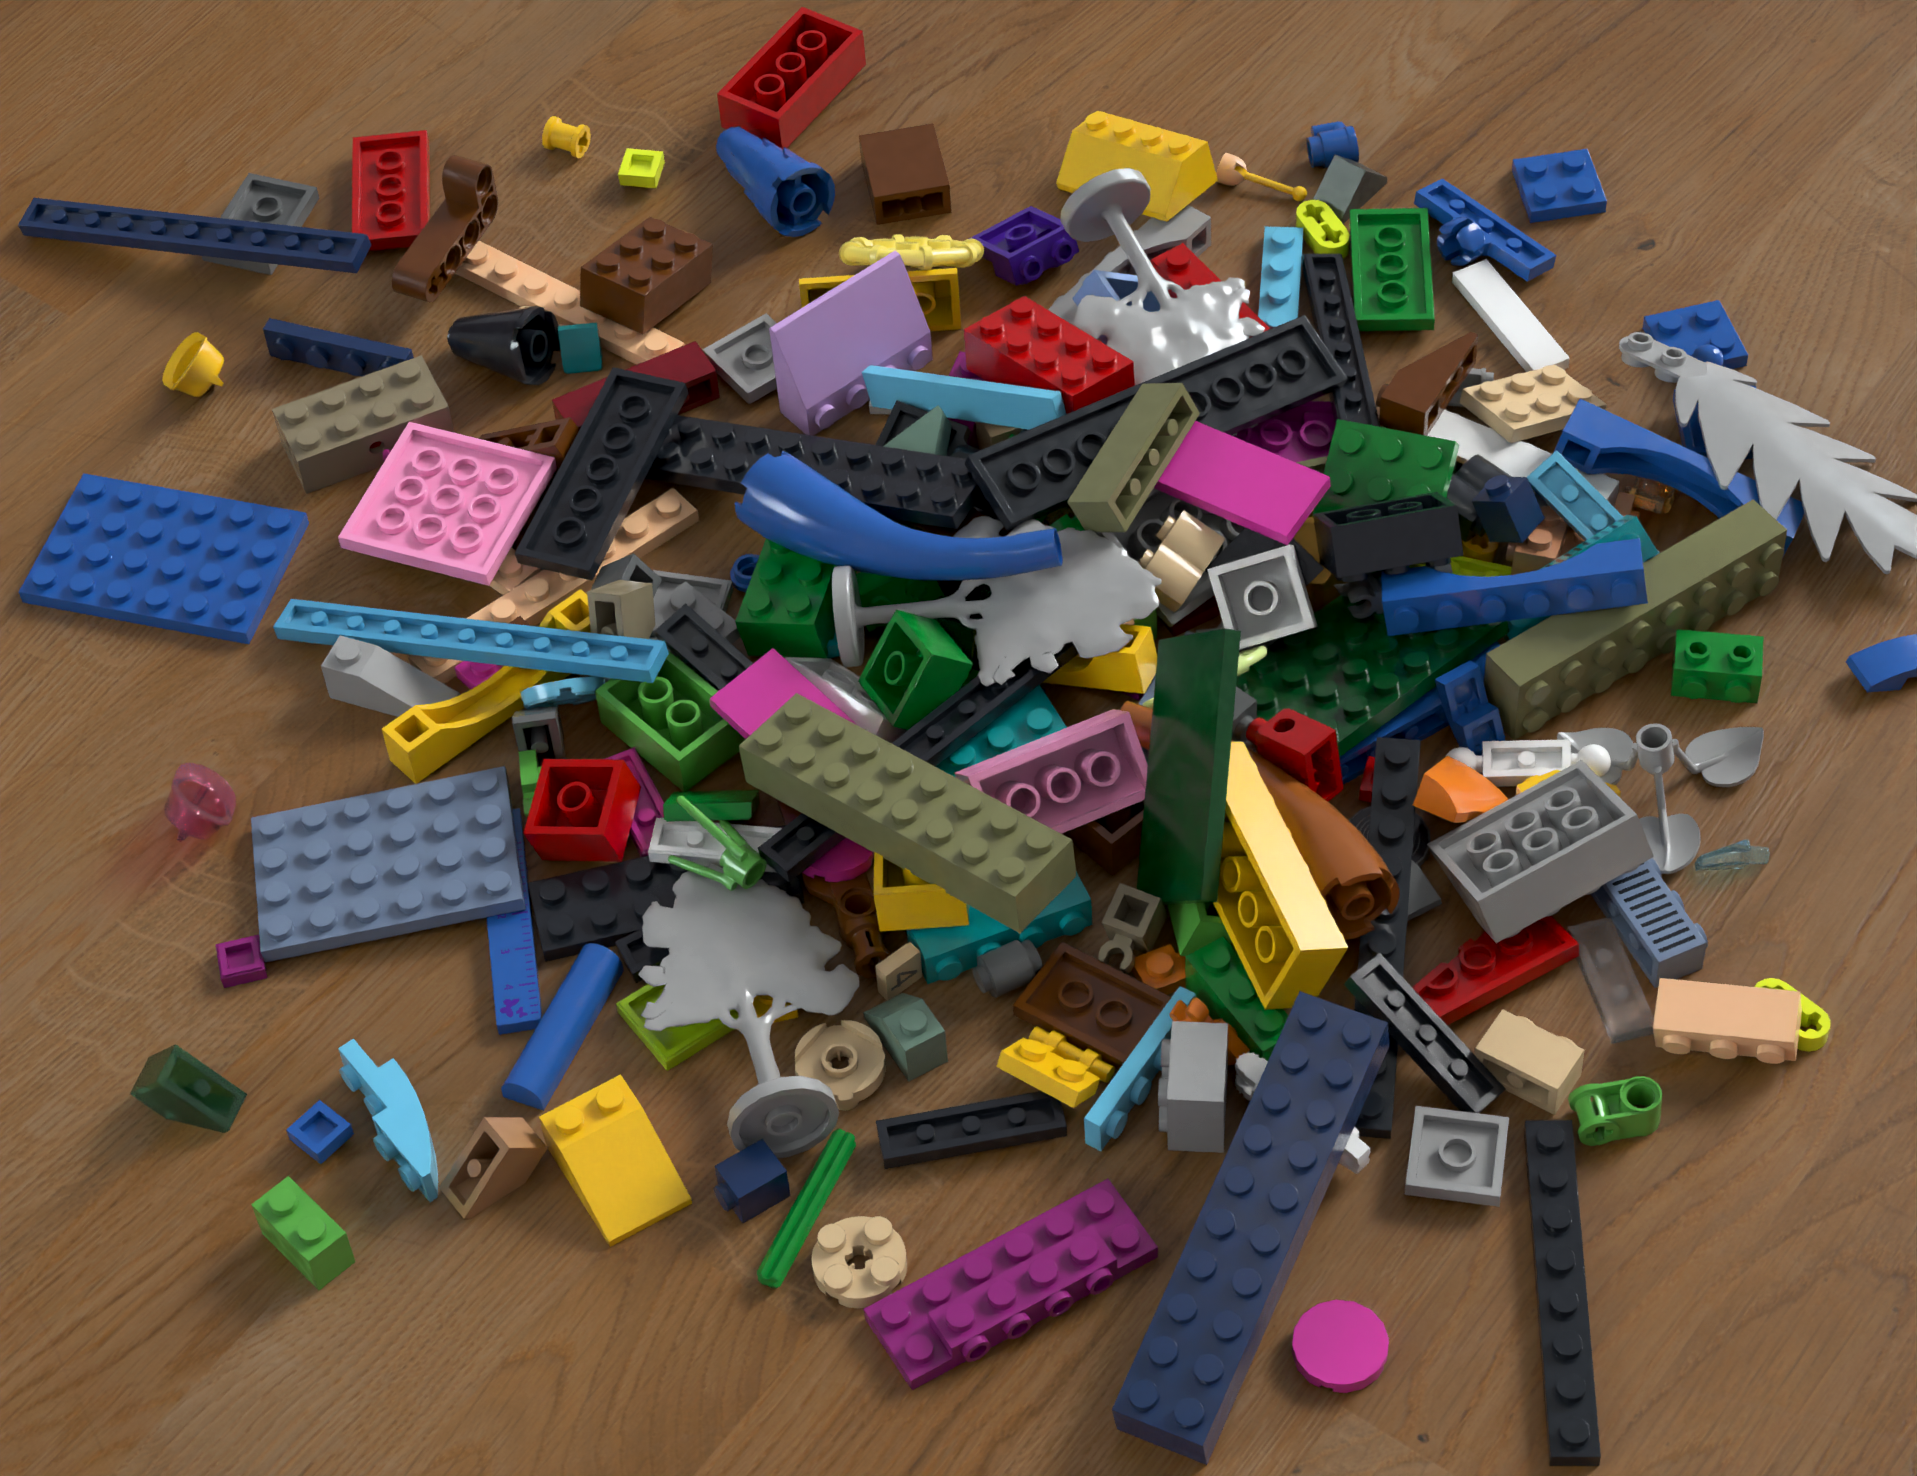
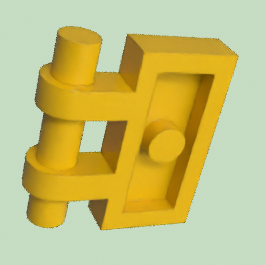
M1038 1026L1032 1030L1029 1039L1023 1037L1002 1050L996 1066L1072 1108H1075L1096 1094L1099 1081L1108 1083L1115 1072L1114 1066L1101 1060V1054L1089 1048L1083 1051L1068 1043L1065 1035L1055 1030L1049 1033Z

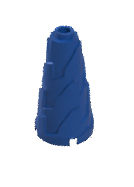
M739 126L730 127L719 135L716 144L717 155L726 165L730 175L745 189V195L755 204L761 216L776 231L784 236L798 237L810 233L822 224L817 218L822 211L829 215L835 199V184L829 173L819 165L807 162L786 147L781 149L766 138L760 139Z

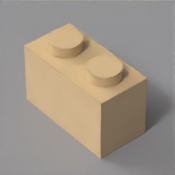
M1502 1009L1475 1048V1056L1506 1088V1091L1555 1115L1581 1076L1584 1049L1578 1047L1572 1040L1566 1037L1556 1036L1536 1026L1526 1017L1515 1016Z

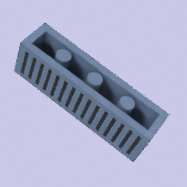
M1653 858L1640 864L1636 870L1622 874L1605 883L1596 892L1591 894L1654 988L1659 986L1660 978L1678 979L1703 968L1705 950L1708 947L1706 934L1698 923L1694 924L1685 912L1684 904L1679 894L1675 890L1670 891L1663 881L1660 868Z

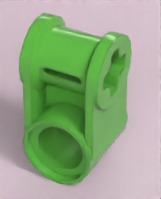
M1635 1076L1630 1079L1602 1084H1586L1573 1090L1568 1097L1570 1108L1577 1112L1580 1127L1577 1133L1580 1142L1585 1145H1602L1614 1140L1647 1136L1657 1130L1660 1124L1662 1090L1657 1082L1645 1076ZM1634 1105H1644V1106H1647V1107H1646V1108H1637V1107H1634Z

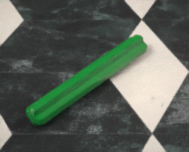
M836 1129L832 1132L757 1270L758 1281L762 1285L776 1289L784 1281L856 1147L855 1136L852 1133L845 1132L842 1129Z

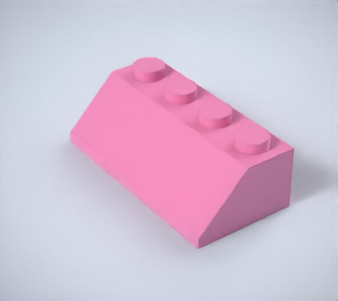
M1112 709L957 771L954 774L957 779L1062 834L1145 800L1148 764L1130 713Z

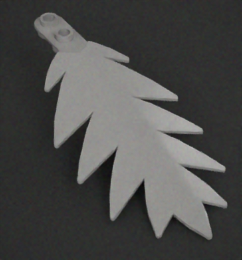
M1635 332L1620 340L1621 359L1625 364L1640 368L1651 366L1655 368L1654 374L1658 379L1677 383L1675 389V408L1681 427L1687 426L1698 403V419L1707 456L1719 487L1722 490L1728 488L1749 451L1752 450L1753 470L1760 506L1777 520L1799 482L1804 513L1812 539L1822 561L1827 562L1830 559L1844 514L1864 551L1884 574H1889L1891 571L1894 548L1917 559V515L1886 499L1892 498L1917 502V494L1858 467L1844 463H1875L1876 458L1873 455L1815 431L1803 428L1829 427L1830 422L1793 403L1752 387L1757 384V380L1708 361H1700L1687 355L1680 348L1669 347L1654 340L1649 334Z

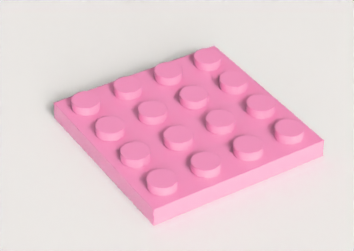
M409 422L338 536L340 546L343 549L489 586L557 469L555 457Z

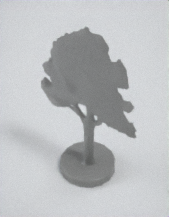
M1124 168L1098 175L1080 186L1063 206L1060 222L1072 239L1083 242L1101 240L1115 234L1136 271L1138 279L1136 291L1118 301L1112 297L1085 296L1078 304L1073 324L1096 339L1101 335H1105L1108 339L1107 346L1134 361L1135 385H1138L1248 339L1249 336L1264 332L1265 328L1249 317L1239 319V310L1242 302L1249 303L1250 291L1245 289L1244 280L1229 277L1226 281L1212 282L1200 286L1194 285L1190 289L1184 290L1180 285L1163 279L1157 273L1129 226L1147 207L1150 201L1151 187L1140 171ZM1171 289L1175 292L1177 298L1170 297L1168 290ZM1151 291L1160 304L1159 311L1148 312L1143 309V301L1148 292Z
M989 516L977 517L961 528L953 537H1000L999 531L1003 528V524L1001 521L994 520ZM1031 519L1016 526L1006 536L1053 529L1054 527L1045 526L1040 521ZM1069 527L1058 531L1063 556L1062 566L1007 577L962 581L959 590L954 594L933 601L862 607L854 569L851 566L834 567L832 573V599L839 653L844 667L861 666L864 659V626L889 623L895 610L931 619L956 618L962 625L976 629L977 635L974 640L977 646V658L980 667L977 676L981 683L985 686L995 682L1002 685L1009 678L1015 676L1012 670L1029 657L1033 668L1051 673L1059 666L1054 654L1061 651L1066 643L1073 642L1079 656L1087 659L1119 651L1133 639V635L1125 634L1120 625L1131 619H1144L1159 606L1155 587L1162 584L1161 579L1154 577L1151 572L1143 569L1136 560L1127 556V550L1118 548L1114 542L1109 541L1105 537L1098 536L1095 531H1078L1075 528ZM981 584L990 586L992 594L989 598L965 601V597L975 587ZM979 613L982 615V619L979 620L970 618V615Z
M715 863L708 865V868L724 873L723 868H720ZM690 871L685 872L673 885L672 890L676 895L673 908L660 906L657 901L651 902L652 905L649 906L642 916L644 923L642 926L643 942L648 947L669 948V955L662 959L660 966H644L638 974L646 983L653 987L665 985L662 994L655 1003L647 1002L646 1008L641 1016L646 1018L644 1027L648 1030L662 1031L666 1027H682L693 1023H708L711 1019L719 1018L723 1024L739 1030L747 1041L758 1085L741 1095L730 1109L727 1127L735 1148L741 1151L763 1138L777 1158H786L807 1151L825 1140L835 1128L839 1109L831 1088L818 1079L804 1076L780 1077L770 1043L771 1025L775 1019L800 1008L807 1012L837 1015L849 1004L854 992L858 989L859 977L844 964L838 965L832 971H825V964L840 951L841 942L822 933L819 927L810 926L811 915L802 908L801 902L797 897L789 896L786 891L780 890L776 886L768 885L762 879L751 888L744 889L737 885L733 891H730L717 881ZM760 995L771 996L773 998L772 1007L769 1008L764 1016L758 1018L753 1006L754 997ZM785 1003H791V1005L785 1007ZM730 1010H737L739 1018L735 1020L730 1015Z

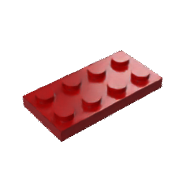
M427 130L353 137L352 233L367 234L372 244L369 251L410 247L430 220V158Z

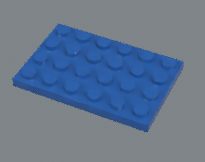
M83 473L20 588L19 595L22 603L250 644L309 525L308 517L305 512Z

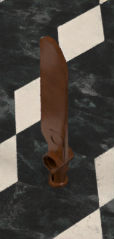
M776 799L785 826L801 814L798 810ZM802 872L801 877L807 891L835 907L838 917L839 935L846 942L847 946L854 950L856 955L854 966L857 974L867 979L877 978L876 965L890 956L892 952L885 948L883 942L886 932L879 931L874 891L871 889L866 872L854 879L840 882L825 881V877L815 874L814 878ZM871 958L873 959L874 965H870Z

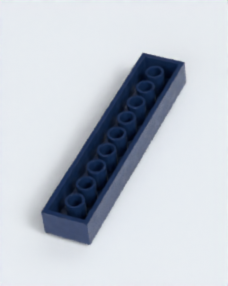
M1299 991L1114 1403L1112 1413L1118 1430L1200 1463L1208 1464L1389 1048L1388 1022Z

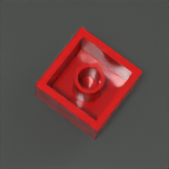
M544 759L523 834L542 860L622 862L641 786L624 760Z

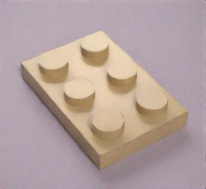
M1548 365L1537 370L1517 373L1510 377L1486 381L1479 385L1463 388L1459 402L1510 443L1564 429L1579 399L1585 400L1606 410L1607 404L1592 394L1590 389L1579 384L1566 374L1564 369L1556 365Z

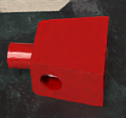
M1290 708L1281 710L1269 721L1259 717L1249 724L1246 738L1257 746L1258 754L1281 767L1327 802L1344 789L1336 730Z

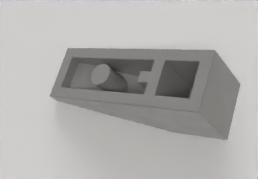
M344 636L338 637L321 665L330 698L397 717L415 705L433 704L460 695L456 690L381 647Z

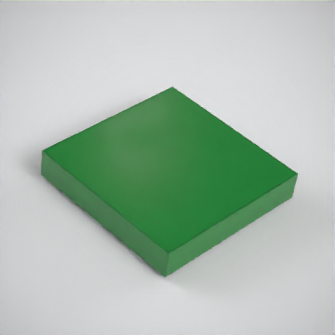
M759 789L673 792L663 804V811L666 822L696 821L677 802L678 796H684L710 820H749L760 805Z

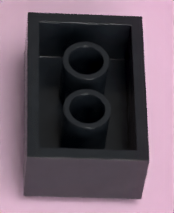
M1438 492L1313 514L1320 564L1337 578L1342 577L1343 582L1365 580L1368 578L1369 572L1384 570V574L1389 575L1405 573L1410 570L1409 565L1424 562L1427 567L1444 566L1451 563L1452 557L1463 556L1457 505Z

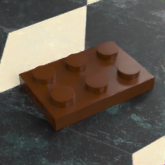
M1061 942L1013 1004L1014 1016L1049 1033L1055 1030L1065 1035L1068 1043L1083 1051L1089 1048L1101 1054L1102 1061L1119 1070L1171 997Z

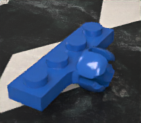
M1443 178L1416 191L1414 205L1419 208H1428V214L1444 224L1439 230L1442 234L1437 238V246L1441 256L1445 260H1451L1452 265L1465 266L1480 256H1489L1527 282L1554 267L1556 259L1554 253Z

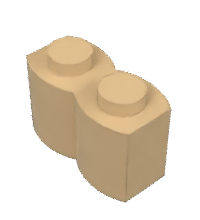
M1185 510L1176 519L1170 515L1167 517L1155 537L1161 540L1156 550L1152 552L1147 548L1138 560L1143 569L1151 572L1154 577L1161 579L1162 584L1155 587L1156 595L1159 602L1174 613L1185 602L1225 540L1223 536Z

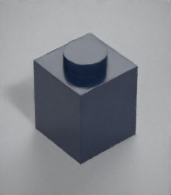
M1495 476L1485 483L1484 488L1472 500L1490 542L1523 543L1545 519L1527 477Z
M763 1138L715 1165L718 1185L713 1188L715 1195L724 1210L728 1212L733 1209L742 1223L747 1222L791 1196L787 1171Z

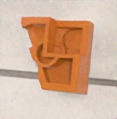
M1446 756L1424 773L1413 806L1453 823L1472 820L1509 799L1479 772L1450 756Z

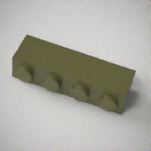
M1150 383L1141 385L1067 501L1084 530L1095 532H1126L1200 414L1183 383Z

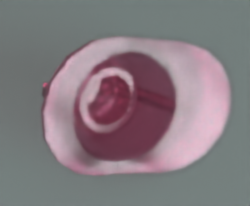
M196 763L181 764L175 772L171 785L172 789L164 806L165 816L178 829L176 840L182 842L188 836L201 840L208 839L222 826H228L231 823L236 807V796L224 778L213 770Z

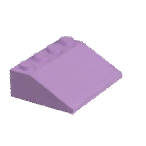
M896 250L769 328L780 412L803 433L814 436L823 429L829 428L834 422L854 409L862 407L870 400L862 372L868 366L873 365L916 371L933 360L930 329L901 255Z

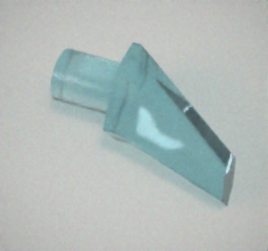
M1749 839L1699 856L1695 862L1696 871L1743 869L1749 864L1766 865L1769 861L1770 852L1768 847L1750 846Z

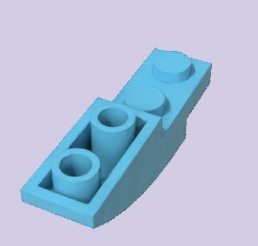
M354 1039L350 1040L338 1048L344 1065L339 1069V1072L351 1091L355 1092L360 1089L365 1095L363 1100L373 1116L372 1119L377 1132V1136L373 1138L377 1150L386 1161L394 1159L400 1166L398 1172L412 1192L419 1189L429 1202L433 1201L438 1197L436 1154L424 1111L413 1086L394 1058L377 1067Z

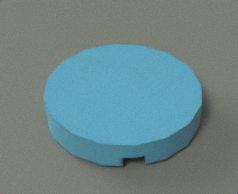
M596 676L579 677L532 686L520 692L523 706L528 710L535 707H549L568 703L578 705L596 700L595 690L605 683V678Z

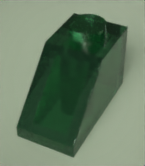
M175 1044L148 1057L130 1095L166 1119L226 1133L230 1130L247 1093Z

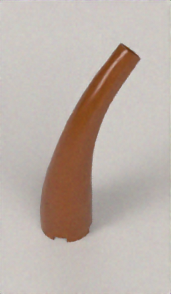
M1126 701L1120 710L1130 713L1141 747L1149 750L1153 709ZM1247 748L1344 939H1354L1374 930L1371 921L1378 917L1385 909L1392 914L1400 897L1399 886L1381 856L1363 834L1333 805L1281 767Z

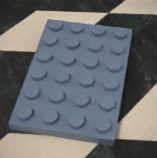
M505 766L251 818L260 951L264 962L526 909L509 777Z

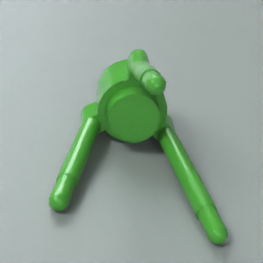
M678 796V804L726 848L719 861L724 873L675 855H670L668 862L717 881L730 891H733L737 885L744 889L754 886L765 872L767 865L765 859L746 842L727 820L719 821L720 826L726 832L725 834L684 796Z

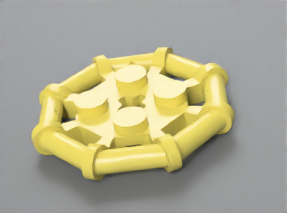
M901 234L893 235L892 239L868 240L864 237H856L845 242L839 249V257L847 265H872L896 250L901 255L905 266L921 270H931L932 267L940 266L969 267L979 261L984 254V247L980 241L972 238L965 241L952 240L948 235H940L936 239H928V237L904 238Z

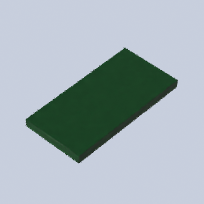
M1224 628L1159 640L1137 889L1161 898L1163 905L1217 902L1241 637V631Z

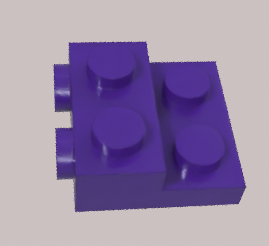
M1032 206L971 237L982 243L984 247L982 258L992 262L996 276L1016 286L1038 279L1042 272L1049 268H1055L1068 263L1079 252L1077 241L1072 239L1060 222L1061 219Z

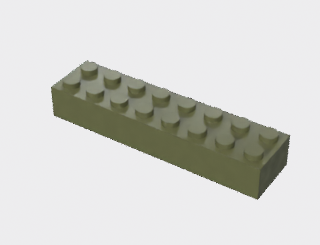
M1753 499L1645 561L1643 566L1647 604L1552 615L1486 653L1484 687L1488 702L1499 710L1503 730L1513 740L1528 732H1536L1548 720L1558 714L1570 712L1580 701L1594 693L1604 692L1614 681L1628 673L1638 672L1648 661L1660 654H1667L1673 651L1677 629L1705 632L1714 622L1726 615L1736 614L1748 602L1760 595L1766 596L1770 594L1779 583L1787 529Z
M798 693L792 696L739 745L747 783L866 849L882 855L884 859L904 870L905 868L910 870L913 875L922 880L942 887L946 890V893L1018 933H1021L1076 877L1072 839Z

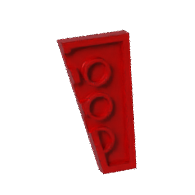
M1552 916L1543 917L1523 928L1517 935L1505 938L1498 943H1495L1484 932L1475 941L1471 938L1458 948V955L1448 964L1441 962L1412 988L1448 1026L1578 957L1579 943Z

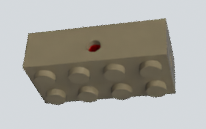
M422 355L272 409L280 441L306 494L381 467L384 463V449H393L409 422L455 433L449 406Z

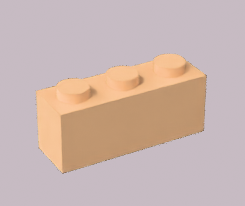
M1660 978L1653 1023L1655 1045L1674 1054H1687L1691 1050L1709 1052L1712 1056L1722 1059H1732L1740 1055L1756 1057L1758 1060L1770 1064L1782 1063L1784 1060L1796 1061L1802 1013L1800 991Z

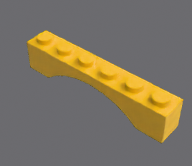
M581 589L548 611L539 627L591 633L587 594ZM503 666L486 681L461 695L433 704L415 705L382 728L390 761L417 784L513 716L515 711L523 709L521 691L532 686L563 680L571 673Z

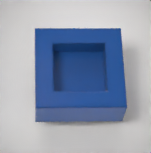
M321 1100L286 1129L289 1140L319 1164H322L354 1135L351 1124Z

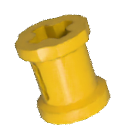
M556 116L548 119L542 134V144L545 149L553 150L559 148L571 152V155L575 158L583 157L588 150L591 139L590 128L587 125L581 124L576 127L565 124Z

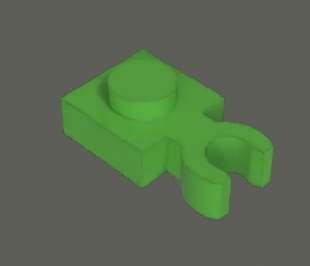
M536 749L519 752L524 815L527 818L542 767L539 766Z

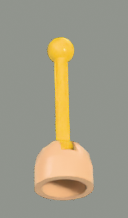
M1225 153L1219 163L1216 173L1218 179L1216 182L1235 186L1246 179L1290 194L1296 201H1303L1307 197V191L1302 186L1293 188L1247 172L1244 161L1235 155Z

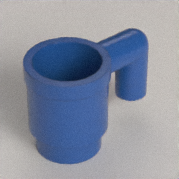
M1340 121L1311 126L1312 137H1307L1306 145L1312 168L1319 166L1328 168L1334 155L1359 162L1358 142L1353 126H1345Z

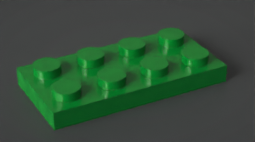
M1428 208L1350 209L1353 307L1359 331L1434 330L1435 315Z

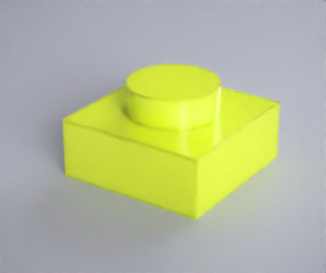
M627 148L618 173L620 185L657 188L665 164L663 151Z

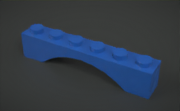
M1579 399L1554 449V452L1557 450L1574 468L1589 475L1603 473L1628 474L1652 479L1676 488L1700 502L1719 519L1753 499L1760 505L1754 479L1737 472L1728 488L1722 490L1707 457L1582 399ZM1791 496L1777 518V521L1787 529L1784 555L1805 514L1802 502Z
M1640 538L1595 544L1581 554L1561 563L1536 571L1491 577L1462 576L1440 572L1425 566L1413 567L1409 571L1400 574L1389 575L1384 574V571L1381 572L1382 605L1388 636L1648 603Z

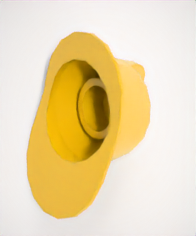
M194 332L187 336L172 354L164 370L162 381L165 386L172 390L175 389L193 397H200L212 385L223 386L224 383L218 375L224 364V357L207 340L206 336L199 332Z

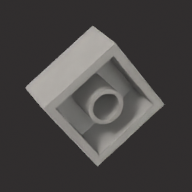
M1172 1021L1171 1039H1162L1161 1044L1162 1078H1159L1158 1106H1160L1159 1132H1167L1168 1150L1224 1153L1228 1078V1023Z

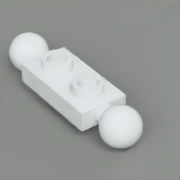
M1571 739L1483 741V755H1475L1473 751L1464 747L1454 748L1446 755L1466 764L1479 773H1483V776L1496 787L1517 786L1531 776H1541L1553 770L1562 771L1580 760L1601 778L1609 771L1611 765L1608 751L1600 745L1590 744L1583 747L1578 753H1571Z

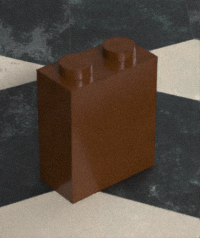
M933 123L859 135L861 164L877 225L952 213L950 185Z

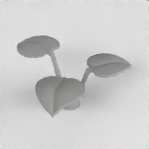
M1648 724L1642 727L1636 735V743H1633L1630 736L1625 732L1613 728H1593L1579 732H1558L1557 740L1571 739V753H1578L1583 747L1590 744L1600 745L1605 748L1611 758L1609 771L1601 777L1605 783L1616 785L1621 779L1622 770H1632L1638 758L1640 766L1648 773L1654 775L1659 818L1647 816L1640 818L1639 821L1654 855L1653 859L1658 864L1661 874H1672L1682 870L1692 862L1698 853L1701 842L1700 829L1690 815L1675 814L1667 817L1662 774L1667 772L1673 765L1674 754L1691 774L1702 772L1703 779L1708 784L1716 787L1737 786L1749 780L1759 765L1764 731L1762 727H1737L1708 732L1691 741L1685 753L1679 747V741L1672 739L1671 731L1662 724Z

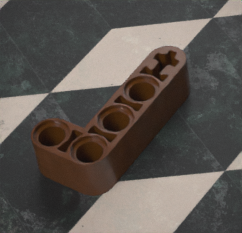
M452 155L448 158L442 173L445 200L396 265L392 275V288L394 292L429 303L434 302L496 216L498 195L493 170L489 164L457 155Z

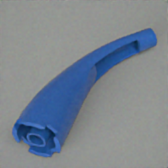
M782 451V455L778 457H773L768 453L752 465L741 482L742 485L747 487L743 502H735L737 518L764 538L798 554L836 566H851L855 571L914 580L965 581L1007 577L1058 567L1063 564L1061 543L1056 528L993 538L948 537L910 529L895 523L867 506L785 451Z

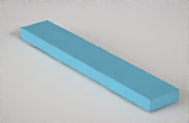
M873 365L868 366L862 372L872 407L893 409L896 401H900L929 412L939 405L947 418L1027 430L1066 415L1060 391Z

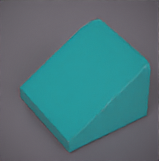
M587 323L558 326L564 373L571 374L602 370V347L598 324Z

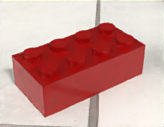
M801 7L717 93L721 127L728 129L739 126L760 139L766 138L781 149L784 147L788 148L866 65L863 31Z
M1026 296L1013 301L1011 304L964 329L967 370L988 382L1060 391L1066 414L1135 386L1134 361Z

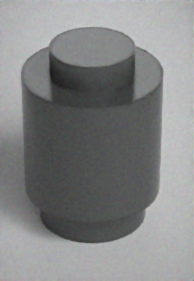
M1027 939L1021 943L1018 940H1014L978 956V967L973 968V975L982 993L989 991L994 998H997L1030 983L1043 965L1035 946L1030 940Z

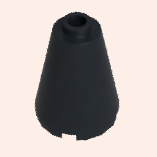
M538 306L461 317L449 328L447 335L448 344L454 355L526 385L539 386L546 382L556 367V363H551L553 351H560L559 325L556 317L552 312L545 311L543 307Z

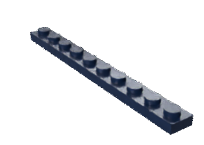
M33 198L18 224L24 236L348 273H358L372 245L367 234L43 198Z

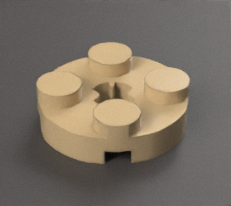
M841 1020V1025L827 1027L826 1023L817 1025L801 1038L795 1049L796 1076L818 1079L830 1087L839 1110L855 1108L859 1101L868 1098L878 1089L885 1076L886 1058L879 1036L868 1026L856 1021ZM842 1056L849 1058V1066L843 1069L833 1068L830 1062L833 1058H838V1061H841Z
M881 1216L850 1217L834 1224L825 1225L820 1229L817 1237L818 1241L812 1251V1268L815 1282L825 1295L827 1292L830 1296L837 1298L839 1304L849 1308H866L892 1294L891 1290L898 1285L900 1280L902 1284L907 1273L906 1249L901 1236L892 1228V1224L887 1218ZM856 1255H864L871 1258L865 1261V1268L855 1269L854 1263L848 1266L847 1262Z

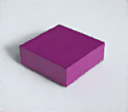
M259 935L215 944L220 978L224 988L268 978L266 965L260 951Z

